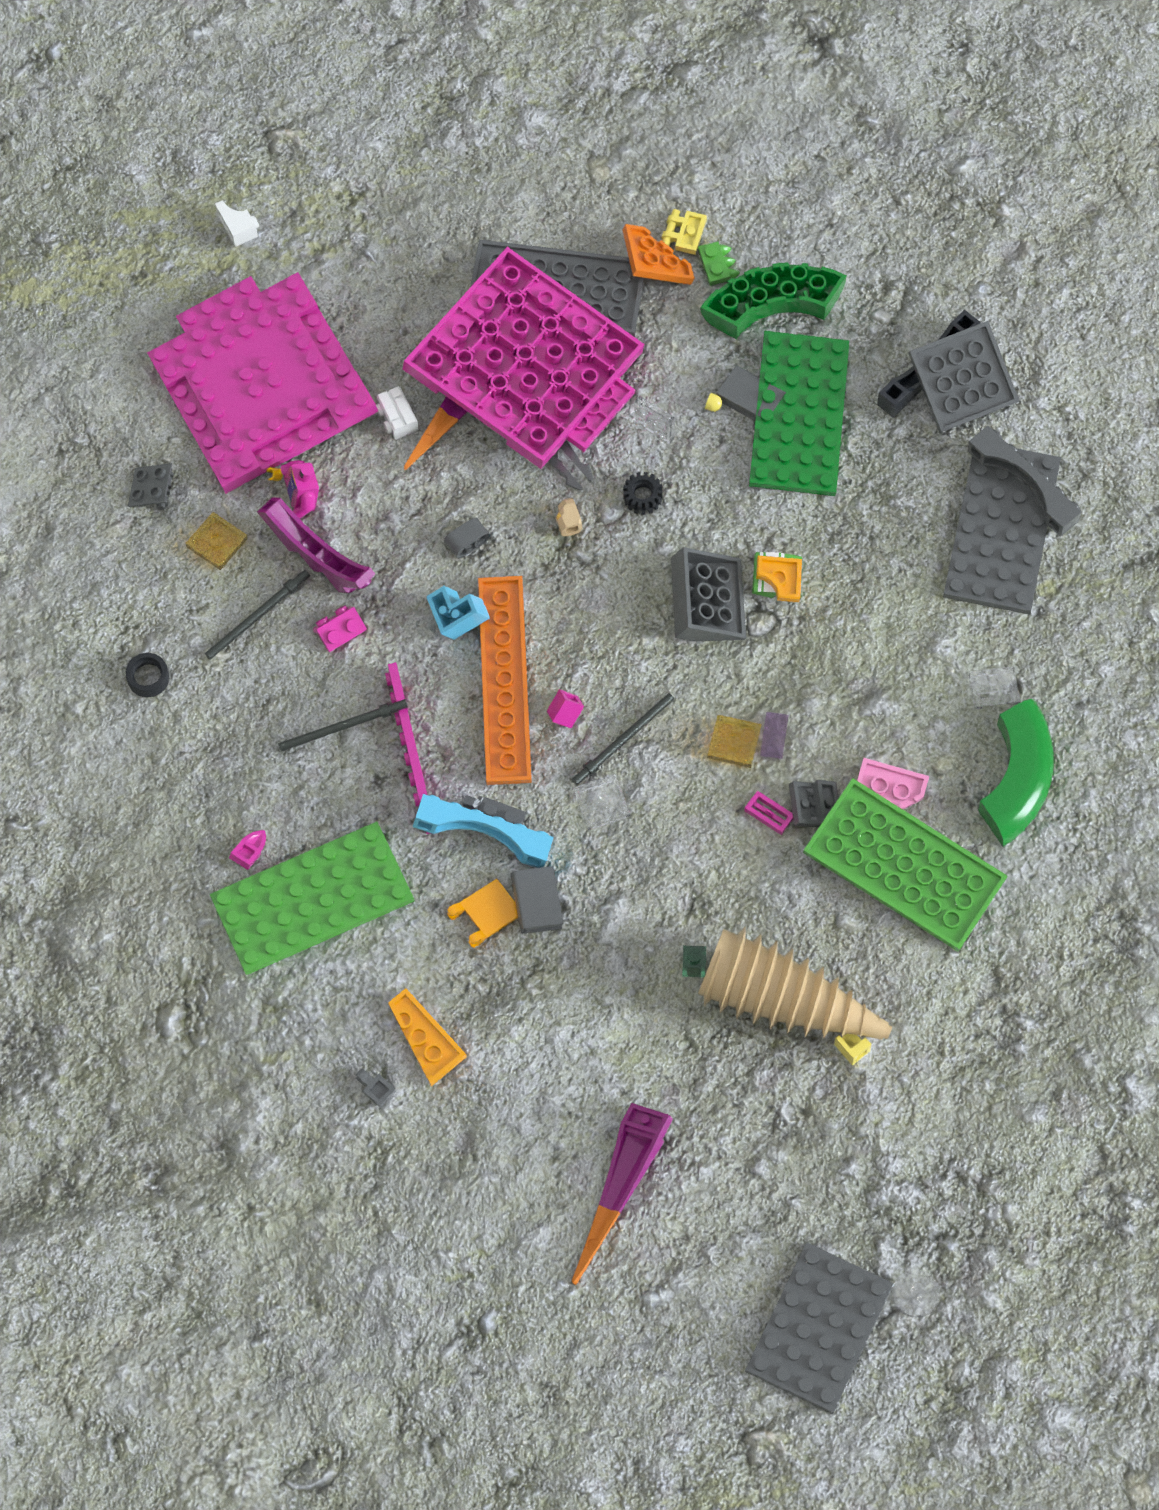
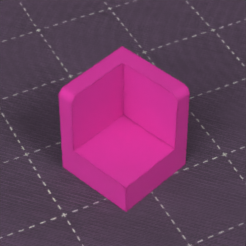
M559 689L548 707L547 713L552 722L572 728L584 705L577 695Z

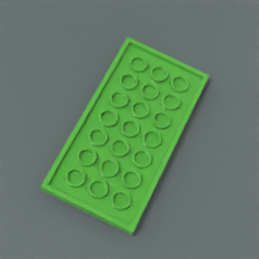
M854 778L851 779L803 850L805 855L958 952L1008 877L1003 872Z
M374 822L210 894L211 900L246 975L415 902L378 822Z

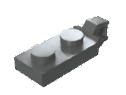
M466 795L462 803L464 808L470 810L477 809L485 815L498 816L513 824H523L527 815L525 811L482 796H478V799Z

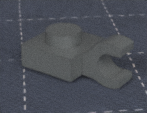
M363 1068L355 1074L357 1076L356 1079L366 1086L363 1093L379 1108L396 1092V1089L380 1074L373 1078Z

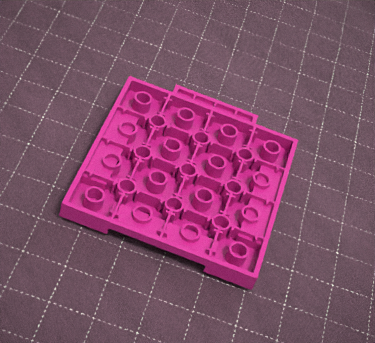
M506 247L404 360L402 370L437 394L440 391L507 440L506 445L542 469L566 440L585 452L635 393V389L620 378L641 355L645 344L509 247Z
M298 272L261 292L251 276L178 314L176 318L185 333L147 352L225 494L266 473L268 468L279 466L378 412L374 400L357 371H355Z

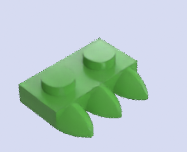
M719 242L698 246V253L710 286L727 282L732 278L735 279L740 273L735 269L729 268L735 263V259L725 256L730 252L731 247L719 244Z

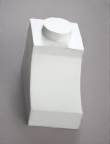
M223 200L215 204L217 216L235 247L258 237L257 228L259 224L255 216H250L247 210H233Z

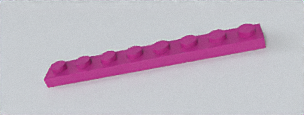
M396 662L388 664L389 672L385 673L387 686L392 685L393 692L390 693L391 703L405 699ZM405 708L394 713L397 726L401 725L403 732L399 733L401 746L406 745L407 752L404 753L406 766L411 765L412 773H408L411 787H416L417 793H414L413 797L415 806L418 807L423 794L427 795L408 710Z

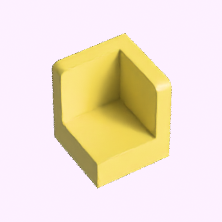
M846 1034L842 1038L839 1035L835 1038L834 1042L836 1048L851 1065H854L868 1054L872 1045L866 1037L861 1040L858 1035Z

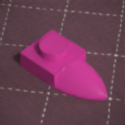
M259 830L245 836L230 853L229 859L249 870L261 855L266 842V832Z

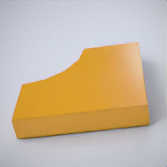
M758 555L756 579L763 580L772 586L776 592L777 601L799 602L802 559Z

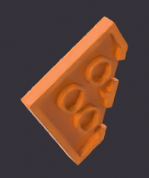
M625 224L622 231L633 276L689 285L693 283L694 275L691 263L686 259L680 260L673 254L674 250L662 240L658 242L650 236L651 232L647 228Z

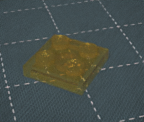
M212 512L185 544L188 549L221 570L247 541L248 537L247 534Z
M717 715L707 758L751 768L762 724Z

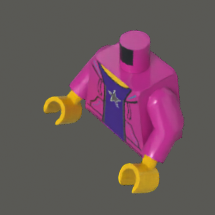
M294 460L282 465L281 468L270 467L266 470L268 473H273V476L268 479L271 481H280L284 475L293 513L299 519L309 512L315 511L319 486L312 463Z

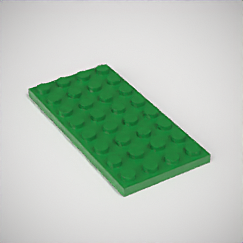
M764 331L749 487L836 496L850 340ZM769 384L786 392L774 411L764 409L760 417L757 415L762 401L772 403L775 400L776 395L774 391L767 390Z

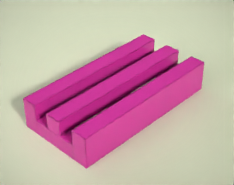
M759 791L754 794L744 808L745 812L780 835L784 833V830L793 821V813ZM757 799L787 819L783 820L769 809L756 802ZM752 806L761 811L762 813H764L765 815H767L768 817H770L771 819L767 818L766 816L752 808Z

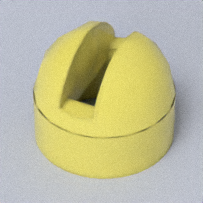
M710 393L705 409L713 412L718 411L722 407V400L718 395Z

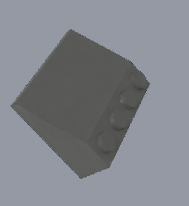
M686 547L680 549L671 557L675 638L689 641L745 640L746 626L741 558Z

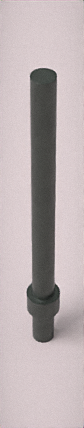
M304 569L294 579H289L285 582L281 590L205 652L206 657L209 660L215 657L288 594L292 595L297 591L298 586L309 578L310 574Z
M668 693L596 758L585 763L583 769L571 779L573 783L578 786L589 775L595 774L602 763L674 701V697Z
M406 699L392 704L385 703L379 705L378 709L280 742L278 745L282 752L379 717L386 718L392 716V713L408 708Z

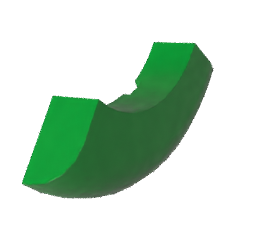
M789 262L775 263L770 267L761 269L757 267L744 272V275L728 280L727 284L719 290L716 289L702 304L700 311L704 319L711 326L735 339L756 321L774 314L803 313L825 320L844 288L847 275L823 266L821 268L808 266V263H802V265H789Z
M1034 699L1025 700L999 714L997 726L1004 737L1008 750V768L1000 784L988 796L980 800L978 812L1003 847L1025 831V828L1036 818L1046 800L1052 781L1054 768L1052 739L1044 715Z

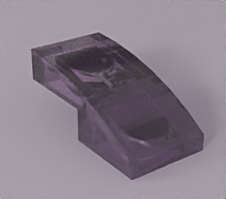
M766 712L760 756L783 759L789 715Z

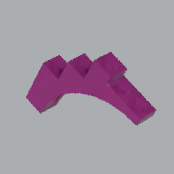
M272 497L257 511L288 551L298 552L314 572L323 573L338 592L351 593L355 589H363L371 583V578L375 575L371 567L360 565L329 546L309 529L281 498Z

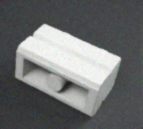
M395 387L388 392L386 391L376 396L377 413L379 417H384L385 422L383 424L388 434L392 433L394 439L397 440L406 436V434L409 435L418 430V421L401 387Z

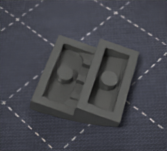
M816 780L813 783L792 781L789 784L794 826L820 827L839 799L837 782Z

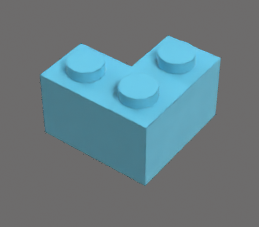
M442 586L426 596L440 633L453 640L490 619L483 600L470 593L460 599L457 591Z

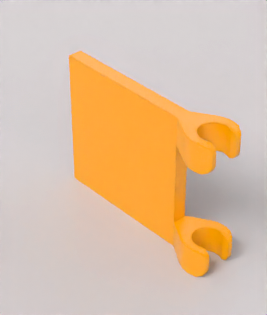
M498 879L493 880L469 897L453 904L447 909V916L451 920H455L465 911L480 930L469 936L468 942L472 948H476L485 939L518 919L515 901Z

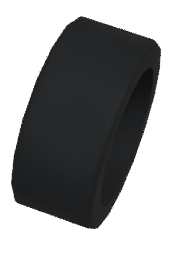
M149 652L133 657L127 664L125 671L127 683L132 692L146 698L155 697L162 693L168 686L170 679L169 671L163 658ZM144 665H155L159 668L161 676L157 682L144 686L136 682L135 672Z

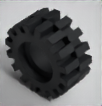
M637 472L636 477L632 474L630 480L627 479L625 481L623 499L630 511L634 509V513L638 514L640 510L642 515H645L646 510L650 514L653 512V508L657 510L658 504L661 505L662 483L660 484L658 478L655 479V475L651 473L650 477H648V472H644V476H641V473ZM638 488H648L651 491V495L649 498L640 499L635 496L634 492Z

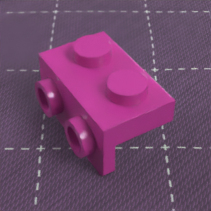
M344 605L334 611L336 615L329 619L327 616L316 622L317 626L313 628V631L318 634L328 652L333 651L367 630L355 607Z

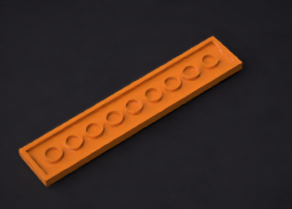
M522 576L478 578L479 598L483 600L490 619L480 624L486 785L532 783Z

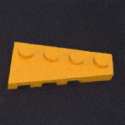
M406 988L388 1002L431 1087L467 1057L466 1053Z

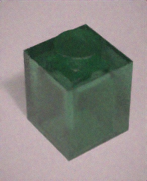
M683 945L682 977H705L706 946Z

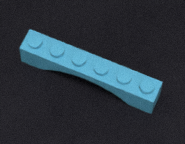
M425 794L422 796L412 826L432 834L454 829L482 832L506 845L521 863L535 868L544 867L554 838L544 831H534L522 824H513L501 817L488 816L480 810H470L456 802L449 803L440 800L435 795Z

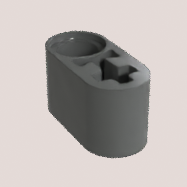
M472 518L451 531L445 537L444 542L456 558L460 559L485 544L491 535L478 518Z

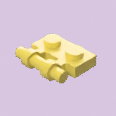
M673 209L671 215L667 218L666 223L668 225L666 231H663L661 239L668 246H670V243L675 242V250L696 255L707 221V215L686 211L685 217H680V211ZM676 227H681L679 233L674 232Z

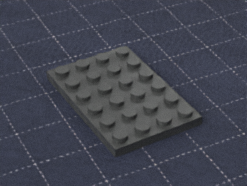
M806 1242L745 1372L833 1414L894 1283Z

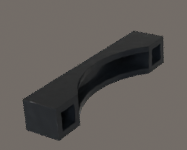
M964 309L949 324L938 340L981 324V322ZM914 367L893 378L879 392L877 405L893 418L922 391Z

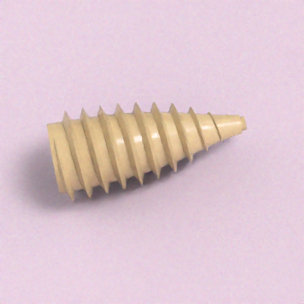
M745 927L737 934L723 929L698 992L704 998V1006L711 1000L719 1002L720 1013L727 1006L736 1008V1019L744 1012L752 1013L753 1025L761 1017L769 1018L770 1030L777 1022L786 1023L787 1034L794 1026L804 1027L805 1037L812 1029L822 1030L823 1038L828 1032H839L842 1034V1037L845 1034L860 1035V1037L866 1036L882 1040L883 1038L888 1039L892 1026L888 1025L889 1022L868 1010L865 1003L861 1005L853 999L852 990L845 993L838 988L839 977L831 983L824 978V966L814 973L809 969V957L799 964L793 960V948L783 956L778 953L777 941L767 948L762 945L761 934L753 941L747 939Z

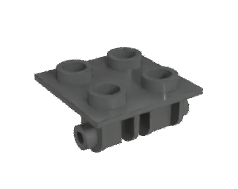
M172 463L135 468L128 507L156 504L157 509L164 510L168 506L167 495H170L171 491L169 489L172 487L171 481L174 476Z

